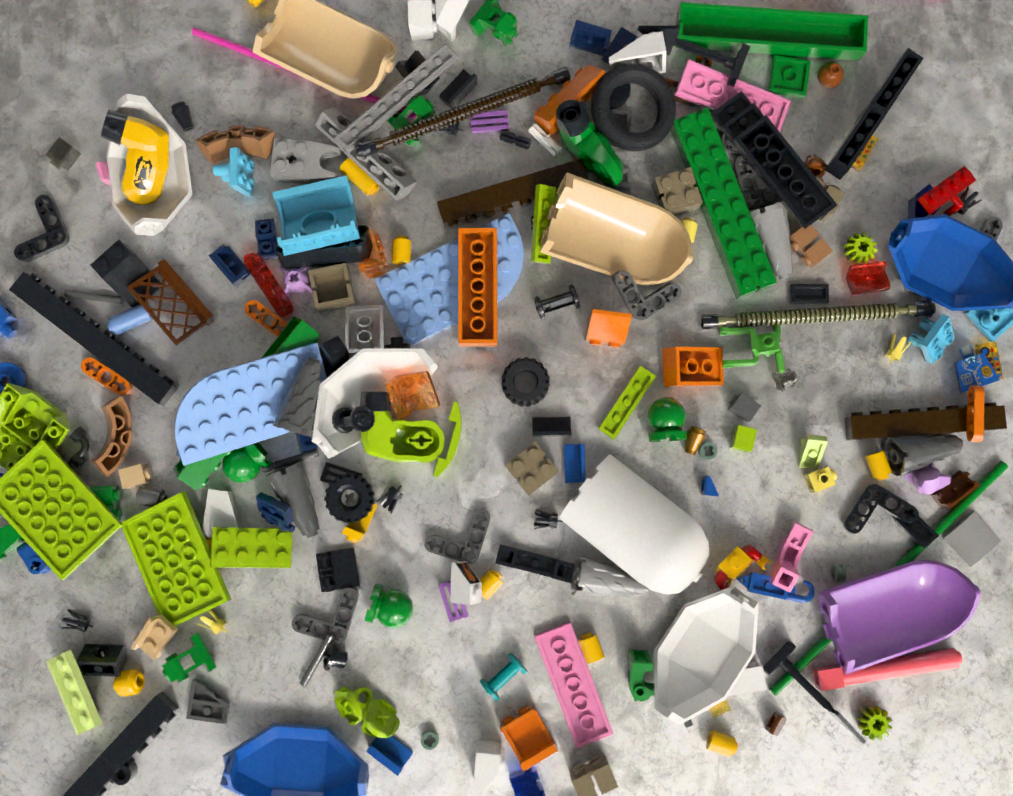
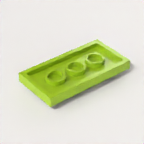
M212 527L210 568H291V532L278 528Z

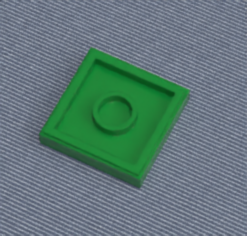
M774 55L768 92L805 98L811 60Z

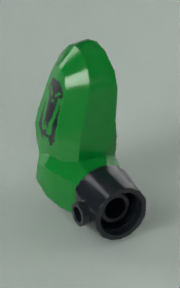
M577 100L564 101L556 110V118L565 147L577 160L582 158L584 167L597 176L605 185L612 189L616 188L623 180V164L613 150L608 139L599 133L596 126L589 120L586 112L589 109L587 104L582 100L580 102Z

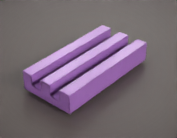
M507 110L483 112V114L474 115L471 118L472 134L502 130L509 131ZM505 123V125L475 127V125Z
M451 581L439 584L449 622L468 617L465 604H461L463 614H460L457 603H452L456 616H452L444 587L447 586L450 595Z

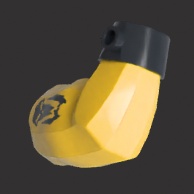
M108 110L101 137L119 146L123 144L128 148L126 168L120 180L122 193L129 201L138 205L146 206L156 203L162 197L164 183L169 170L168 133L143 119L131 117L126 113Z

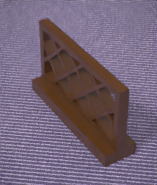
M163 259L158 262L159 266L127 286V290L177 346L205 325L209 326L212 324L214 318L212 313L181 277ZM159 273L163 278L162 284L151 283V278ZM139 285L147 286L146 295L137 294L134 289ZM150 287L161 288L160 296L149 295ZM164 288L173 289L175 291L174 298L163 297ZM148 299L159 300L158 309L149 308L147 306ZM162 301L173 302L172 311L162 310ZM176 302L185 303L187 305L186 312L175 311ZM160 313L171 314V323L161 322ZM174 315L186 316L185 325L173 324ZM188 316L197 317L200 323L196 326L187 325ZM172 329H184L183 335L176 339L172 335Z

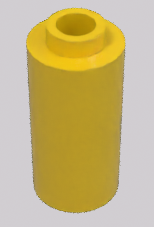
M347 158L340 166L339 171L345 176L347 175L348 179L365 195L373 196L380 189L379 184L350 158Z

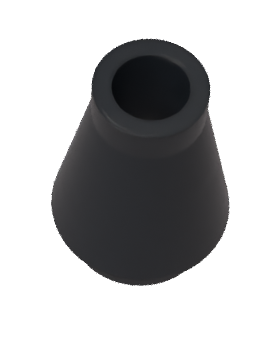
M178 102L172 105L171 113L183 131L192 130L194 126L189 106L185 102Z

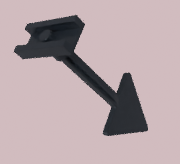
M639 25L637 29L643 35L663 31L667 55L671 54L673 46H677L723 64L724 67L731 69L727 85L732 87L735 86L736 80L739 78L750 46L743 44L735 58L729 55L727 57L678 39L677 35L680 26Z
M788 641L763 666V671L767 675H770L778 667L784 672L787 671L823 708L828 710L836 720L864 744L866 740L792 666L793 663L788 657L796 646L791 641Z

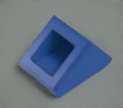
M703 476L701 494L719 497L711 477Z

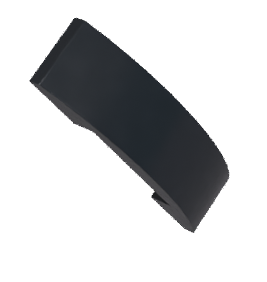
M501 544L495 564L543 575L567 583H571L576 565Z

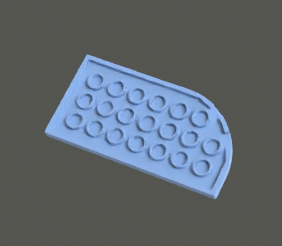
M510 213L480 227L497 228V303L511 292L520 277L523 267V243ZM458 238L411 261L410 264L406 263L374 279L405 343L410 344V346L458 323Z
M316 342L225 368L197 381L181 400L174 422L175 440L183 466L290 432L283 428L274 427L273 423L290 387L300 372L304 360H308L309 357L320 360L319 364L322 365L320 384L327 379L318 344Z

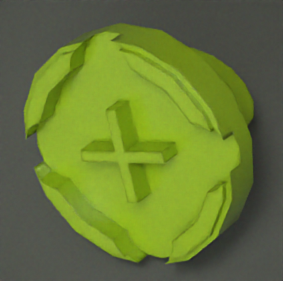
M342 686L334 692L337 695L334 697V702L341 717L347 718L349 720L347 723L352 726L361 722L363 717L362 710L373 700L371 690L361 687L351 692L347 687ZM361 692H364L366 695L364 703L359 701V694Z
M383 699L371 700L363 709L362 732L369 737H391L398 730L400 720L396 716L397 711L389 702Z

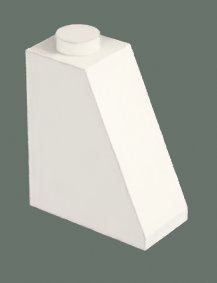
M215 486V489H208L202 528L204 536L211 537L212 527L243 528L233 492L226 491L227 487Z

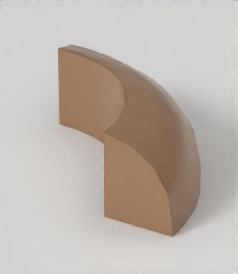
M244 125L230 126L227 131L218 133L215 130L196 139V143L202 154L213 165L230 158V148L233 147L239 148L247 155L266 159L273 151L275 133L261 126L245 128Z
M118 396L100 407L107 421V437L102 449L91 462L106 477L120 466L132 440L131 414L122 396Z

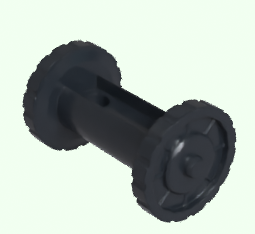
M573 284L568 286V292L544 300H540L538 296L534 297L535 308L541 321L545 320V313L570 305H574L575 309L580 308L578 294Z
M358 406L354 410L339 408L332 416V425L340 433H349L353 429L358 432H367L375 423L374 412L367 406Z

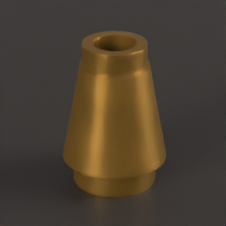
M691 426L690 430L688 429L684 452L696 455V452L706 438V430Z

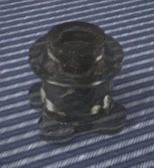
M789 368L783 373H772L777 391L781 390L783 392L788 386H796L798 381L797 375Z

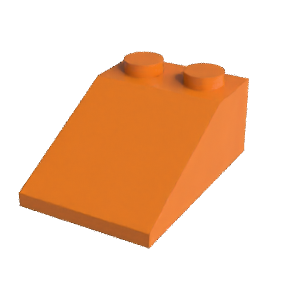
M592 309L588 318L585 341L590 342L589 344L594 346H601V343L609 344L608 347L620 348V346L625 344L632 314Z
M670 347L662 349L664 387L724 385V370L722 368L723 347Z

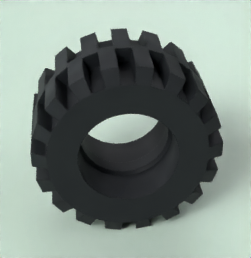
M528 357L523 359L517 358L515 361H511L504 369L501 382L502 390L505 397L514 405L531 407V405H536L542 401L547 394L550 377L548 376L547 369L543 367L541 362H537V359H529ZM527 371L536 377L537 385L532 392L521 393L515 388L514 379L518 373Z

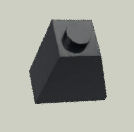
M339 336L322 343L319 347L327 378L349 360V351Z

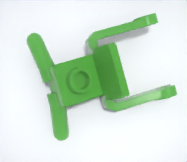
M780 324L773 325V332L757 335L756 329L753 327L720 328L719 333L721 336L750 334L753 359L723 360L722 368L755 366L759 361V355L765 354L767 357L775 355L777 371L779 373L785 371L782 348H780Z

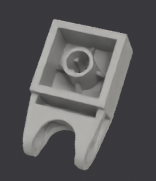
M274 138L270 175L275 182L311 184L337 178L338 175L336 173L323 169V163L328 158L340 156L341 150L335 146L314 141Z

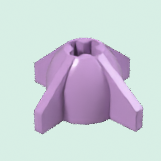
M281 266L278 268L285 274L283 281L286 288L282 295L284 300L292 292L300 294L306 290L310 293L314 291L309 287L310 279L307 274L311 266L290 268L289 270Z
M935 463L904 475V478L916 486L919 493L932 494L951 483V476L940 474L939 469L935 468Z

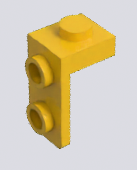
M376 503L373 504V510L366 518L357 522H350L348 526L344 527L342 534L346 535L345 539L354 543L357 540L362 541L376 511Z

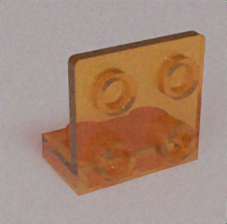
M373 229L369 230L377 259L368 258L363 260L361 264H358L365 280L386 274L385 268L389 267L384 252L380 251L384 249L379 234H375Z
M429 371L396 375L385 384L397 419H405L416 410L438 408L441 405Z

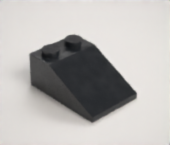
M118 240L91 263L90 266L131 307L139 305V302L127 290V286L150 272V270L127 244ZM155 275L151 278V283L162 284ZM139 285L134 290L137 294L146 295L147 286ZM150 287L149 295H154L160 288Z

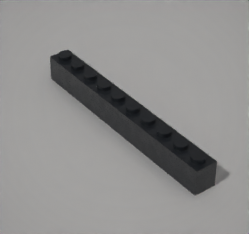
M25 272L19 276L9 289L13 294L158 405H166L178 389L174 385L175 381L167 375L163 377L159 373V368L153 364H146L144 362L145 358L139 353L135 352L133 354L129 351L131 348L123 341H116L114 339L116 336L107 329L103 331L99 328L101 326L100 323L93 318L90 320L86 318V313L78 307L73 308L70 305V300L62 295L61 297L56 295L57 291L48 284L44 286L41 283L42 279L34 273L29 275Z

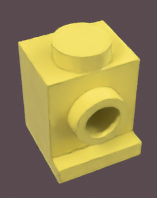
M829 466L803 475L810 493H816L836 485L834 480H837V475ZM823 475L826 480L824 483L821 481V476Z

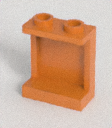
M528 705L524 706L518 711L519 714L514 717L510 715L501 721L502 724H500V730L504 733L523 771L558 751L557 745L534 705L531 707Z

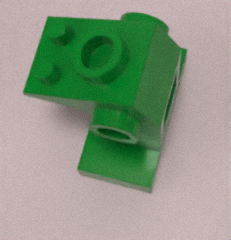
M486 0L468 22L474 35L480 37L486 29H490L492 35L496 39L502 40L505 47L507 44H512L513 37L516 38L518 36L516 17L511 12L506 13L502 11L498 0ZM496 17L498 18L495 23L492 22Z
M420 95L418 98H412L408 102V107L399 116L394 114L387 121L394 129H398L400 127L403 128V126L408 127L410 123L407 118L413 112L418 116L414 121L416 124L419 120H426L427 117L434 116L436 112L433 109V104ZM416 137V139L407 140L406 143L409 146L416 147L421 141Z
M198 633L189 638L193 645L192 648L180 655L174 653L165 659L166 663L162 665L163 674L171 683L176 680L178 683L189 677V672L201 665H204L207 672L217 668ZM190 654L195 664L184 670L179 660Z
M628 649V686L635 702L646 701L651 696H654V683L644 681L643 674L646 671L653 670V662L648 650Z

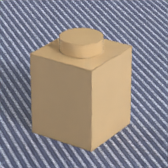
M138 464L118 470L123 489H131L152 483V471L147 464Z

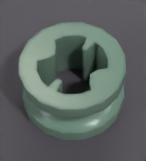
M707 442L700 446L698 453L702 459L710 460L717 455V448L713 443ZM710 446L712 455L705 456V450L703 449Z
M840 564L838 567L837 565H832L831 576L834 582H838V580L841 582L846 581V569L843 564Z
M434 731L425 732L421 738V744L427 750L434 749L439 742V737ZM428 735H432V738H435L431 746L427 745L428 742L425 743L424 741Z

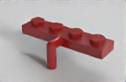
M963 166L917 200L929 215L951 200L953 205L944 211V214L951 216L964 205L957 194L974 183L976 179Z

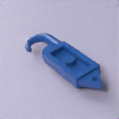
M750 572L748 575L737 578L747 588L748 592L793 602L807 603L813 599L815 594L814 586L806 580L803 583L809 587V593L803 596L795 594V585L791 592L773 585L771 576Z

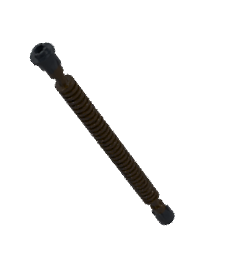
M565 66L546 75L544 79L537 80L533 78L532 80L519 83V85L516 84L510 88L508 87L506 90L503 89L497 93L484 96V98L481 97L475 101L457 106V108L454 107L448 111L446 110L444 113L436 114L435 117L430 116L426 120H419L417 124L414 122L412 125L409 124L408 127H400L395 129L394 132L390 131V136L381 139L379 137L374 140L357 141V146L354 147L358 158L362 157L365 160L368 156L377 153L378 150L383 149L388 144L400 145L402 141L405 143L407 140L410 141L416 139V137L424 136L425 133H432L434 130L437 131L443 127L459 123L461 120L464 121L474 117V115L483 114V112L491 111L505 104L507 105L539 93L541 87L559 85L568 80L570 81V72Z

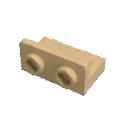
M162 614L155 617L151 616L144 622V628L134 637V643L131 646L133 650L141 648L153 660L160 657L178 630Z

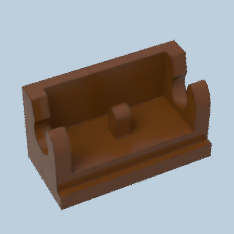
M958 470L951 476V483L930 495L941 509H951L980 486V484L968 477L970 473Z

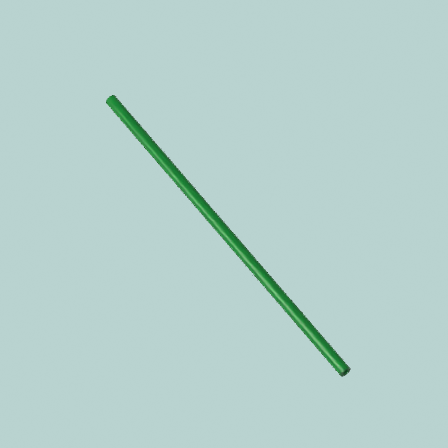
M1000 461L978 482L980 486L959 501L932 529L940 535L1008 468V465ZM916 544L893 567L913 562L924 550ZM824 634L793 667L800 673L832 640L827 639L826 634ZM786 672L769 690L777 696L794 678Z

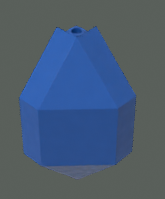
M946 214L903 219L892 231L888 246L904 288L927 299H931L933 302L951 311L1013 308V261L993 237Z
M273 723L223 755L225 767L220 785L240 796L367 795L369 765L327 726Z

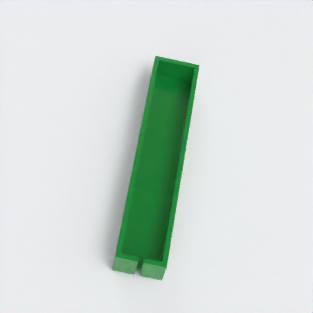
M684 2L680 3L677 11L676 26H680L677 38L712 51L739 52L741 46L746 44L750 46L748 53L860 61L867 52L868 15Z
M709 108L675 119L670 131L685 169L692 168L696 180L694 187H698L703 202L700 208L736 300L774 286L777 283Z
M294 316L261 358L311 343H317L320 334L303 320ZM232 451L184 466L180 459L173 470L178 479L197 491L200 487L203 488L207 484L208 476L211 472L217 471L221 465L220 461Z

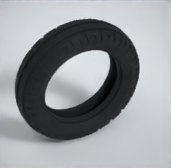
M625 64L611 69L598 81L591 98V115L598 132L603 134L611 145L625 151H644L658 145L669 134L675 121L676 101L668 82L657 71L640 64ZM633 83L644 87L651 93L657 105V118L651 129L635 133L623 129L615 122L610 112L609 101L611 93L616 87L622 84Z

